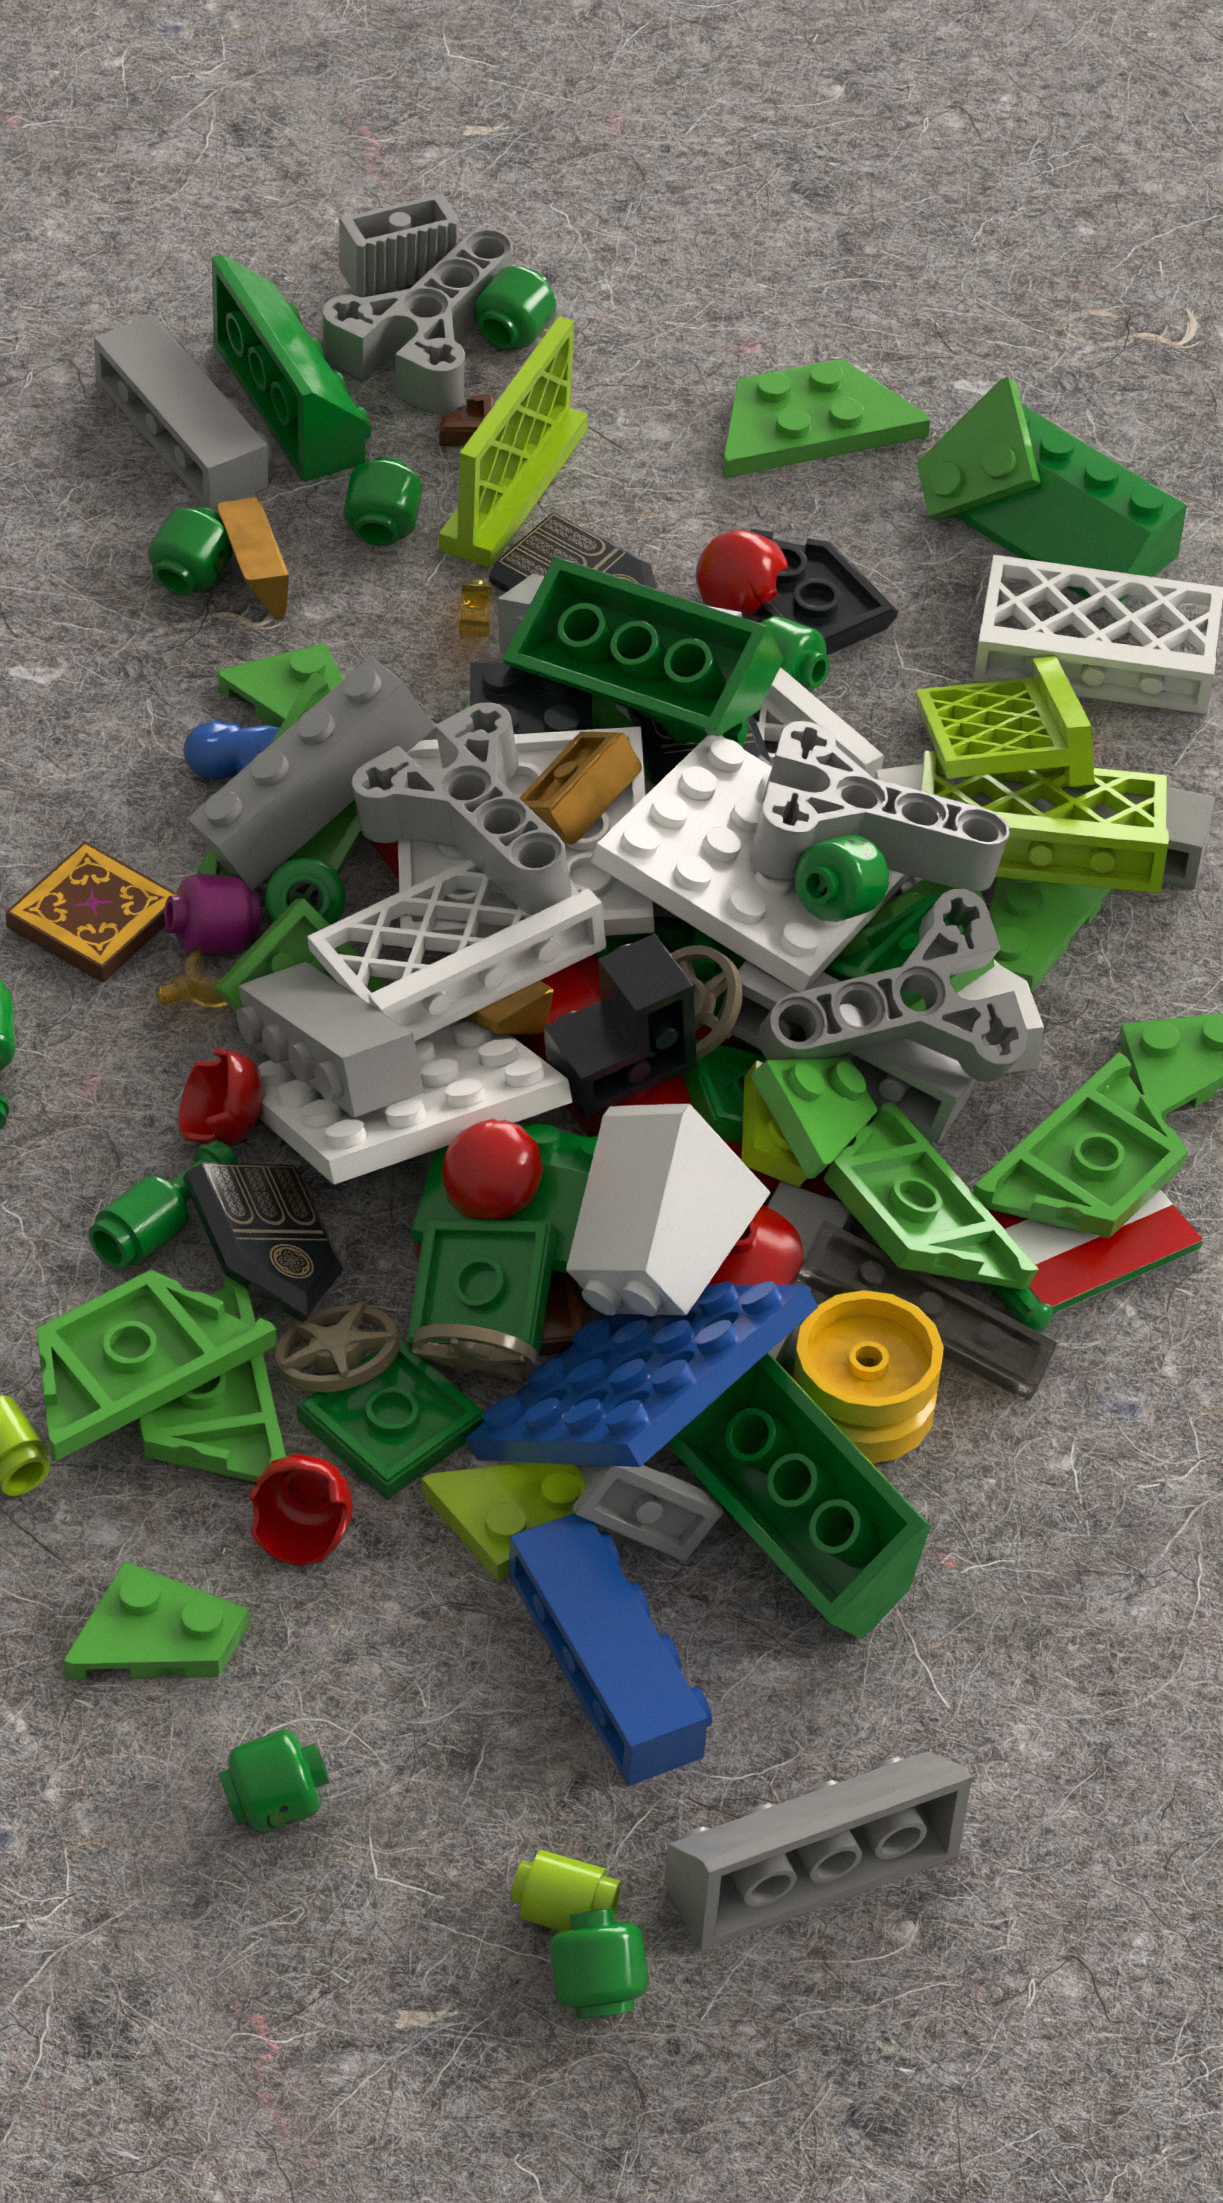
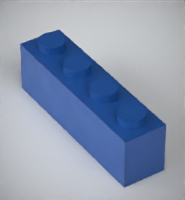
M574 1512L511 1535L508 1577L627 1786L629 1787L704 1758L707 1727L712 1725V1714L708 1701L701 1689L697 1686L690 1688L682 1675L679 1654L672 1639L667 1634L659 1635L652 1624L647 1598L637 1582L628 1583L621 1571L619 1554L610 1534L605 1530L599 1532L592 1521L582 1518Z

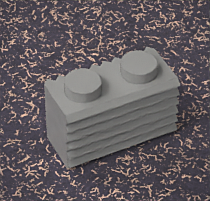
M443 193L338 219L340 225L338 228L340 236H338L340 245H338L340 251L338 254L340 260L338 262L339 268L355 296L362 298L366 295L385 294L388 290L395 291L397 287L405 289L407 284L413 286L459 244L460 220Z

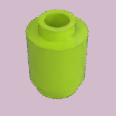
M0 1395V1489L8 1496H19L36 1488L48 1475L50 1470V1462L47 1459L48 1448L15 1399L10 1396Z
M540 1849L533 1862L521 1861L514 1878L510 1901L521 1904L520 1920L564 1931L572 1929L570 1914L613 1908L615 1918L621 1896L622 1880L608 1877L606 1868Z

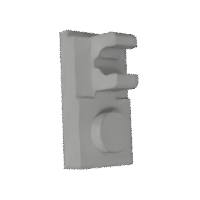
M583 1465L581 1470L587 1487L572 1506L576 1515L686 1562L724 1513L720 1502L712 1493L645 1465L641 1467Z

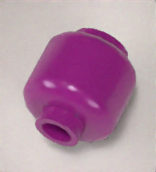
M190 875L182 880L176 896H168L164 910L165 927L168 933L176 934L180 947L190 955H235L243 951L248 941L256 939L261 920L259 898L257 893L249 891L246 883L236 875Z

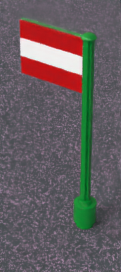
M876 1112L872 1116V1118L866 1123L867 1126H869L872 1123V1121L877 1116L878 1112ZM1161 1190L1110 1238L987 1209L1039 1269L1029 1288L1021 1290L989 1284L1020 1322V1331L1027 1335H1034L1046 1329L1052 1321L1053 1314L1201 1249L1203 1238Z

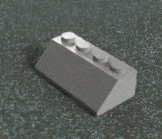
M928 1751L906 1759H887L876 1765L870 1772L842 1782L835 1780L826 1781L812 1788L806 1795L778 1805L768 1803L756 1806L745 1813L742 1818L714 1828L698 1827L686 1832L677 1841L668 1844L665 1885L700 1951L709 1949L959 1857L972 1776L966 1766Z

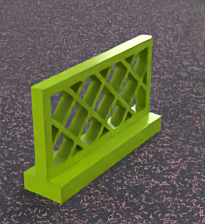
M558 316L461 450L459 457L458 507L439 533V551L491 568L587 432L588 414L570 408L574 342L573 320Z
M1056 655L1033 657V678L916 689L917 708L947 779L1061 767L1070 787L1095 784L1092 725Z
M925 750L922 792L977 807L981 806L970 799V797L983 792L992 798L994 802L981 808L997 813L1008 824L1010 834L995 877L1161 894L1169 839V829H1166L1167 775L1094 768L1095 784L1071 787L1081 788L1087 792L1077 798H1073L1062 790L1065 787H1070L1061 767L962 777L965 781L952 786L937 775L945 773L936 751ZM1004 781L1021 782L1026 787L1013 792L1001 783ZM1129 793L1152 796V798L1135 805L1122 795ZM1044 798L1056 808L1042 813L1032 806L1031 803ZM1104 804L1117 814L1103 819L1093 812L1092 809Z

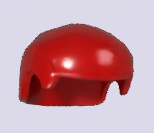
M733 530L717 535L702 551L696 566L695 579L702 601L706 606L742 612V617L752 615L759 609L760 605L777 597V575L780 571L786 570L788 564L787 559L776 542L747 530Z
M216 1048L213 1054L221 1059L210 1062L198 1061L190 1071L178 1112L179 1132L185 1140L201 1144H209L213 1140H219L230 1146L241 1141L257 1123L262 1113V1100L265 1093L260 1069L255 1062L237 1051Z
M489 1119L480 1121L462 1130L452 1140L444 1155L441 1176L448 1202L465 1219L505 1220L532 1203L534 1195L538 1192L544 1168L538 1144L520 1125L507 1120Z
M294 1454L273 1460L258 1477L256 1486L252 1488L249 1495L254 1513L253 1524L250 1530L254 1541L274 1560L302 1567L323 1562L343 1540L351 1523L353 1502L347 1479L341 1476L338 1468L325 1459Z

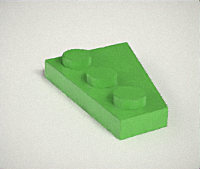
M999 877L989 907V914L1001 948L993 957L994 960L1026 980L1032 992L1068 949L1069 940L1084 922L1090 923L1100 911L1101 902L1112 889Z

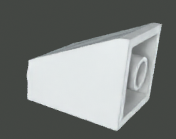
M691 1104L610 1106L602 1118L566 1271L583 1288L582 1296L585 1301L603 1314L687 1315L763 1205L770 1191Z

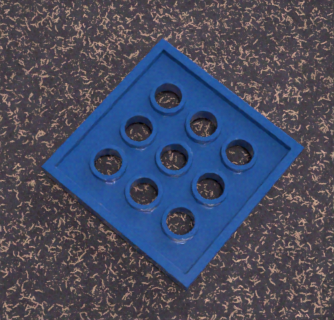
M725 1281L716 1285H707L687 1315H606L601 1320L591 1322L579 1329L572 1337L573 1344L558 1358L550 1359L538 1365L535 1371H531L527 1377L529 1383L513 1397L505 1398L488 1408L483 1414L484 1422L470 1433L465 1440L478 1461L641 1467L816 1310L818 1305L806 1284L776 1285L773 1281H766L757 1285H733L732 1282Z

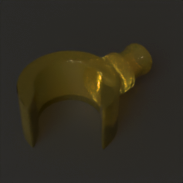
M473 579L469 583H462L459 636L489 637L491 584H486L481 579Z
M197 948L187 957L185 961V974L171 979V983L163 986L160 985L156 988V995L161 1005L167 1006L171 1002L177 1000L183 1002L188 999L204 1007L216 1008L228 1005L213 990L222 978L210 980L200 976L201 948ZM238 956L232 963L231 968L239 961L240 958Z

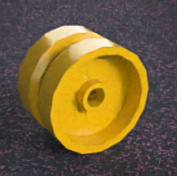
M866 1290L839 1294L819 1304L818 1308L800 1325L793 1379L872 1463L896 1460L918 1447L932 1428L944 1346L936 1325L918 1306L893 1294Z

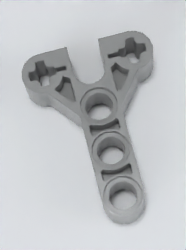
M495 229L476 230L467 235L410 289L363 298L355 295H340L328 300L323 306V352L325 361L332 367L364 381L383 362L395 358V397L433 414H446L449 411L453 412L460 408L464 402L465 351L458 343L478 325L474 312L478 296L502 268L512 266L513 242L511 238L504 232Z
M490 702L477 703L435 725L442 769L440 770L424 769L401 747L396 746L363 764L354 773L352 788L360 828L364 836L371 841L392 843L401 839H410L456 846L507 897L528 914L534 915L571 897V884L563 841L506 786L507 781L518 770V755L511 715L503 706Z
M796 721L786 725L782 730L762 801L763 805L749 857L753 867L762 875L778 880L794 879L798 860L811 845L845 834L857 835L866 838L877 846L884 855L888 870L953 888L976 892L991 887L1010 832L1008 824L1001 816L985 808L873 778L836 747V739L826 728L813 722Z
M952 889L943 893L922 919L919 927L920 942L901 967L789 994L781 998L759 1028L758 1045L763 1055L768 1060L829 1058L906 1038L957 1060L963 1071L973 1079L984 1082L994 1081L1003 1077L1022 1056L1028 1044L1027 1028L1015 991L979 1000H968L959 996L950 984V975L986 967L1001 949L989 910L983 899L976 893L966 889ZM946 917L951 924L949 926H946L943 921ZM958 925H962L964 929L962 934H960ZM910 989L920 994L925 1001L926 1011L917 1012L909 1009L901 999L900 990ZM851 1004L859 1008L866 1018V1026L856 1027L847 1023L840 1013L839 1005ZM791 1019L796 1021L805 1031L806 1040L794 1042L787 1039L779 1028V1020ZM986 1037L990 1045L1000 1044L1003 1051L999 1054L995 1046L985 1047L982 1042L983 1038Z

